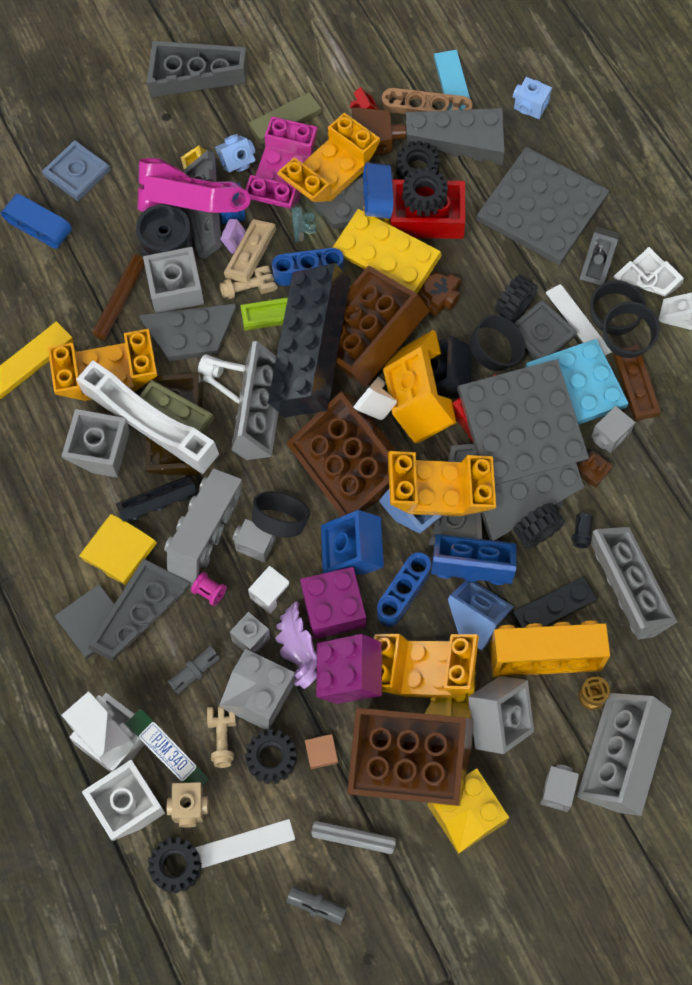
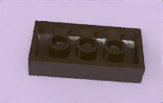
M199 373L163 375L152 379L203 408L204 382ZM146 436V473L178 476L201 475L199 471Z

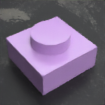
M237 219L228 220L221 236V241L231 254L235 253L246 233Z

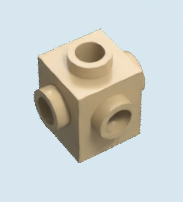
M201 782L172 783V798H167V815H172V820L174 823H179V827H196L197 822H203V814H208L209 809L208 796L203 797Z

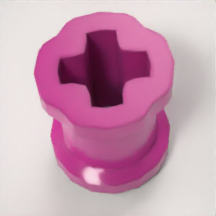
M202 572L191 587L193 594L198 593L208 599L212 606H216L221 601L227 590L226 585H219L208 578L206 572Z

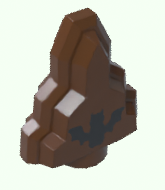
M434 272L428 276L418 295L429 308L431 315L436 316L444 308L452 310L461 296V293L457 290L463 280L462 278L452 273L445 275L440 272Z

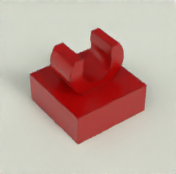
M360 87L354 92L357 100L350 103L351 109L379 110L372 95Z

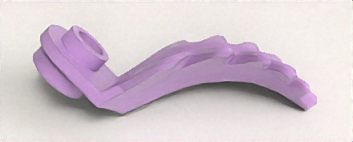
M295 601L286 609V613L280 616L282 622L278 623L276 628L282 630V632L276 636V641L284 645L280 649L281 657L299 667L295 671L296 679L293 683L305 689L317 678V670L315 669L317 667V654L314 651L311 634L307 630L303 631V621L301 618L298 619L299 603Z

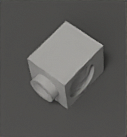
M615 406L595 426L591 437L597 446L612 453L631 434L635 422Z
M245 519L242 527L238 526L236 528L233 541L237 552L265 563L276 541V536L260 530L252 521Z
M249 612L230 631L232 642L243 651L247 649L255 654L270 640L269 629Z
M565 765L551 766L547 773L540 805L568 812L572 806L579 774L572 772L573 769Z

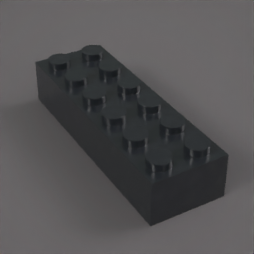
M335 263L296 271L292 274L268 398V404L284 418L328 411L351 280Z

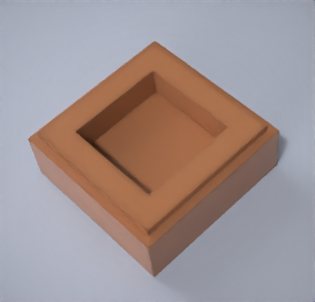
M332 734L305 740L311 769L338 764Z

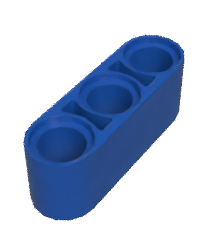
M365 163L363 172L365 216L390 219L392 216L393 188L390 165Z
M15 194L1 211V216L9 224L54 249H57L72 231L71 225L65 219L20 194Z
M325 248L277 255L272 261L274 281L280 286H290L293 272L310 269L304 268L305 266H312L311 268L328 265L329 263H336L344 271L343 253L336 248Z
M412 554L379 600L377 619L383 626L392 627L399 623L428 580L431 561L426 554ZM416 564L422 565L425 568V570L422 572H415L411 567ZM407 586L411 591L407 594H402L397 591V588ZM386 607H392L396 610V613L388 616L382 610Z

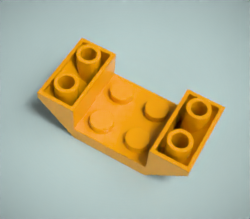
M343 113L328 126L329 140L303 163L294 157L277 172L278 176L313 202L332 201L364 172L365 163L370 161L380 142L378 136L346 113Z
M149 329L124 333L125 343L79 352H76L73 343L48 347L55 395L83 401L93 400L82 392L76 380L92 360L113 373L129 389L136 392L157 376Z
M434 330L396 351L383 368L388 394L397 401L396 405L391 409L392 415L413 442L417 444L456 423L451 399L437 394L430 360L441 354L437 334Z
M388 452L390 505L408 514L464 516L496 508L493 456L467 455L462 462L416 460L415 452Z
M375 634L374 639L381 641L382 692L403 697L458 698L472 691L479 639L477 634H451L450 641H408L400 634Z

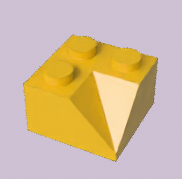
M478 769L466 775L460 806L427 804L458 854L506 824L509 816Z

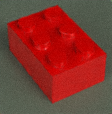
M392 180L393 211L390 218L391 226L414 238L463 239L465 229V181H447V200L443 209H438L436 214L430 211V216H425V212H422L421 216L417 215V210L412 213L409 211L410 206L406 208L404 205L405 201L402 198L404 180ZM429 187L416 189V193L423 197H428L435 193Z

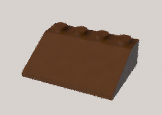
M368 265L348 291L335 366L348 377L366 387L428 314L429 308L417 293Z
M340 392L329 402L328 411L319 412L286 443L341 517L357 510L365 511L378 502L386 491L389 490L388 452L396 451L370 416L354 408V405L358 402L355 397L344 392Z
M356 708L347 794L460 806L472 747L474 720L465 717Z

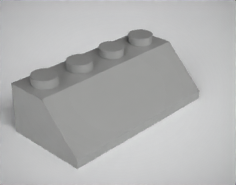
M258 341L252 342L246 357V371L243 372L235 431L232 439L231 450L245 460L272 457L278 412L268 404L276 356Z
M630 527L605 528L593 531L591 545L595 551L596 559L600 562L607 576V581L618 598L619 606L624 610L630 623V628L637 639L655 637L677 623Z
M610 693L605 702L577 797L618 813L641 816L672 710L654 696Z

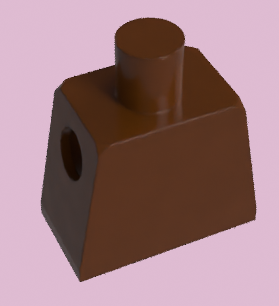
M352 108V118L380 138L373 156L391 153L392 139L406 138L405 124L391 125L389 111Z

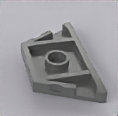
M391 172L392 180H394V173ZM363 177L356 178L332 201H311L315 205L317 212L326 218V222L333 229L346 227L358 209L363 211Z
M235 304L145 314L140 315V321L143 327L145 326L146 329H149L151 338L161 348L168 361L203 357L205 354L214 356L218 355L221 350L222 341L228 333L230 321L233 315L236 314Z

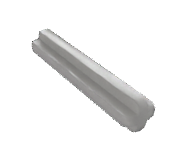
M319 821L314 822L311 832L314 838L393 854L395 850L396 839L389 836Z

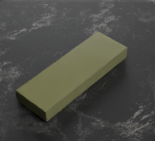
M310 92L249 122V128L259 143L263 144L265 143V133L271 116L304 123L321 114V107Z
M153 380L149 382L139 396L163 414L177 422L195 428L202 434L205 433L215 419L212 413Z

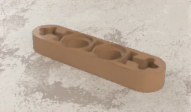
M389 88L382 95L383 107L391 113L406 114V112L448 111L449 103L453 105L451 106L452 110H459L461 105H465L464 110L473 109L472 101L465 96ZM392 97L396 98L393 103H389ZM413 99H419L422 101V104L419 107H412L409 105L410 101ZM436 102H443L445 104V107L441 110H435L432 106Z

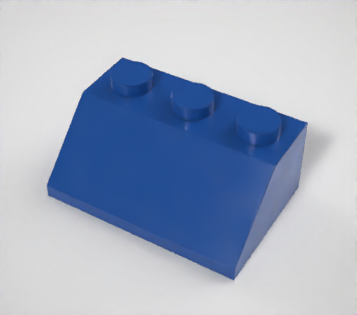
M436 534L431 574L437 575L440 578H463L470 582L482 580L490 581L495 585L512 584L516 572L515 543Z

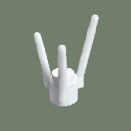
M205 354L198 366V373L204 375L203 381L212 384L239 404L240 398L214 378H219L224 368L245 372V365L223 361Z

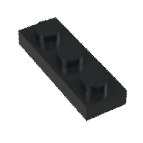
M188 475L118 502L116 506L123 522L126 520L134 521L139 519L144 513L152 510L160 511L172 502L186 501L193 494H196L197 490L191 477Z
M581 577L514 611L512 616L519 628H526L527 625L534 623L548 627L596 603L597 598L585 578Z

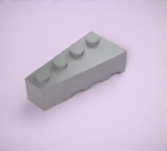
M213 468L210 475L203 478L197 497L193 496L191 498L188 513L179 519L176 527L177 532L174 537L170 536L166 542L164 550L167 552V571L190 582V587H192L194 581L199 576L200 568L206 569L210 562L209 557L213 548L212 543L218 545L224 528L222 522L228 524L241 496L242 479Z

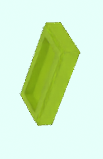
M288 298L240 305L244 330L283 325Z

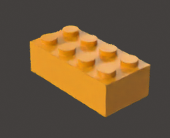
M585 621L581 625L559 622L549 627H543L542 624L534 623L527 625L526 628L503 625L498 627V629H494L489 645L492 677L602 671L610 657L606 624H598L597 621Z

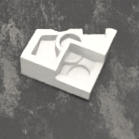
M650 247L614 275V278L618 281L628 282L637 288L662 296H667L674 292L684 281V278L667 261L664 262Z

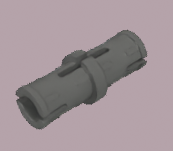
M208 646L192 662L188 660L185 663L186 667L168 680L167 683L179 695L196 679L200 680L203 677L202 674L219 661L220 657L216 655L211 646Z
M294 885L286 902L310 912V916L314 918L317 915L341 926L347 911V907L324 899L322 894L314 895Z

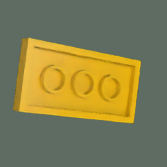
M360 209L356 211L332 247L339 249L343 253L344 259L363 269H366L369 265L415 293L419 292L442 256L441 251L375 217L365 216V212Z

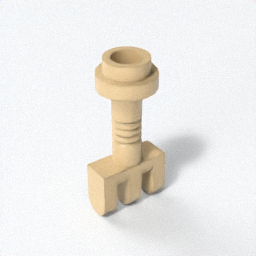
M269 266L256 268L253 272L254 278H250L248 283L240 281L232 283L230 279L220 283L221 294L223 298L228 297V299L234 298L235 292L258 287L260 293L265 294L275 291L278 287L276 282H273L274 277L273 274H270Z
M218 706V717H214L213 707H207L208 728L216 727L217 751L211 753V761L214 762L215 767H229L234 759V753L228 751L227 727L236 726V715L229 711V716H225L224 709Z

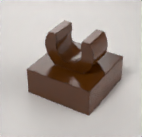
M591 451L588 455L589 459L583 461L578 466V470L584 480L597 488L612 470L613 465L594 451Z

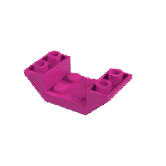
M271 116L265 133V150L255 176L250 175L245 189L249 193L250 199L290 209L299 202L301 192L278 176L277 172L294 157L303 163L313 154L318 130L316 126Z

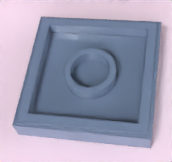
M74 140L42 170L44 177L79 201L111 169L110 165Z

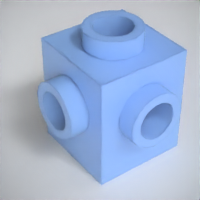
M526 77L522 85L518 84L513 93V98L515 99L514 109L522 114L540 119L549 104L552 87L542 84L538 80Z
M238 134L225 138V143L215 147L223 169L228 172L234 170L237 172L243 171L250 167L249 163L255 161L253 156L255 148L251 140H247V138L242 136L238 137Z

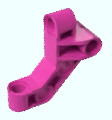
M143 158L139 160L138 182L142 184L138 187L139 211L144 212L147 208L157 204H168L211 213L239 212L246 209L250 204L249 193L234 182H211L190 178L178 167L160 158ZM239 192L238 198L232 201L233 196Z

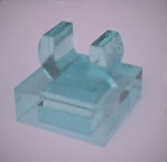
M301 207L291 208L295 242L304 241V232L307 234L316 232L315 224H306L307 222L315 221L314 213H306L302 216Z

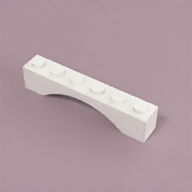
M92 360L76 379L85 395L116 416L126 418L129 425L200 473L204 474L219 455L213 440L195 428L177 422L148 404L123 384L113 373Z

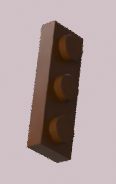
M639 345L620 348L626 351H640ZM613 353L634 421L658 417L661 411L642 355L635 358H624Z

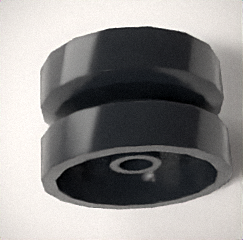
M157 204L147 208L139 216L136 222V234L142 256L188 247L193 248V237L187 214L179 207Z

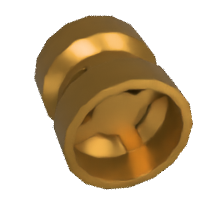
M590 677L583 683L579 691V702L585 709L598 710L608 699L610 687L603 678Z

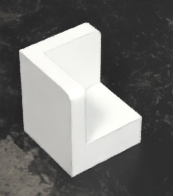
M269 566L248 589L250 599L271 614L277 607L276 599L289 586V581Z

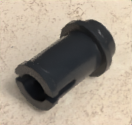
M578 513L576 515L575 534L571 536V541L577 548L585 549L591 544L592 537L590 535L593 521L591 514L581 513L580 515Z

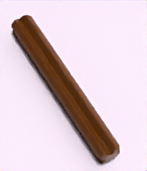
M138 254L132 256L93 330L96 338L100 340L107 338L145 265L143 256Z

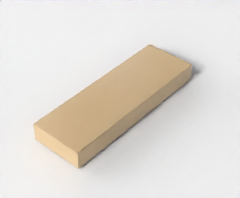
M255 219L251 221L224 271L226 279L244 283L249 282L276 231L274 223Z

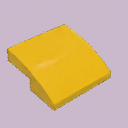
M110 514L79 556L83 561L102 570L108 577L126 585L142 560L148 556L157 542L129 523L123 522L120 518Z

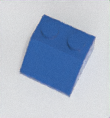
M357 510L321 525L323 574L353 567L355 575H364L384 567L381 517Z

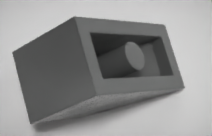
M596 227L581 272V280L597 285L605 282L620 233Z

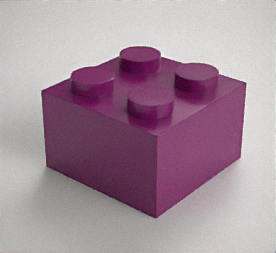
M353 567L300 579L301 591L313 639L366 627V615Z
M359 634L317 643V698L340 704L382 696L381 641Z

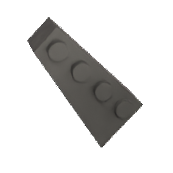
M153 41L147 77L150 96L157 97L246 83L248 70L246 47Z
M502 108L406 112L407 147L409 142H413V145H416L417 141H421L422 146H424L425 142L429 143V148L433 146L435 152H446L456 157H459V155L473 157V160L478 161L489 160L494 161V164L503 165L504 134Z

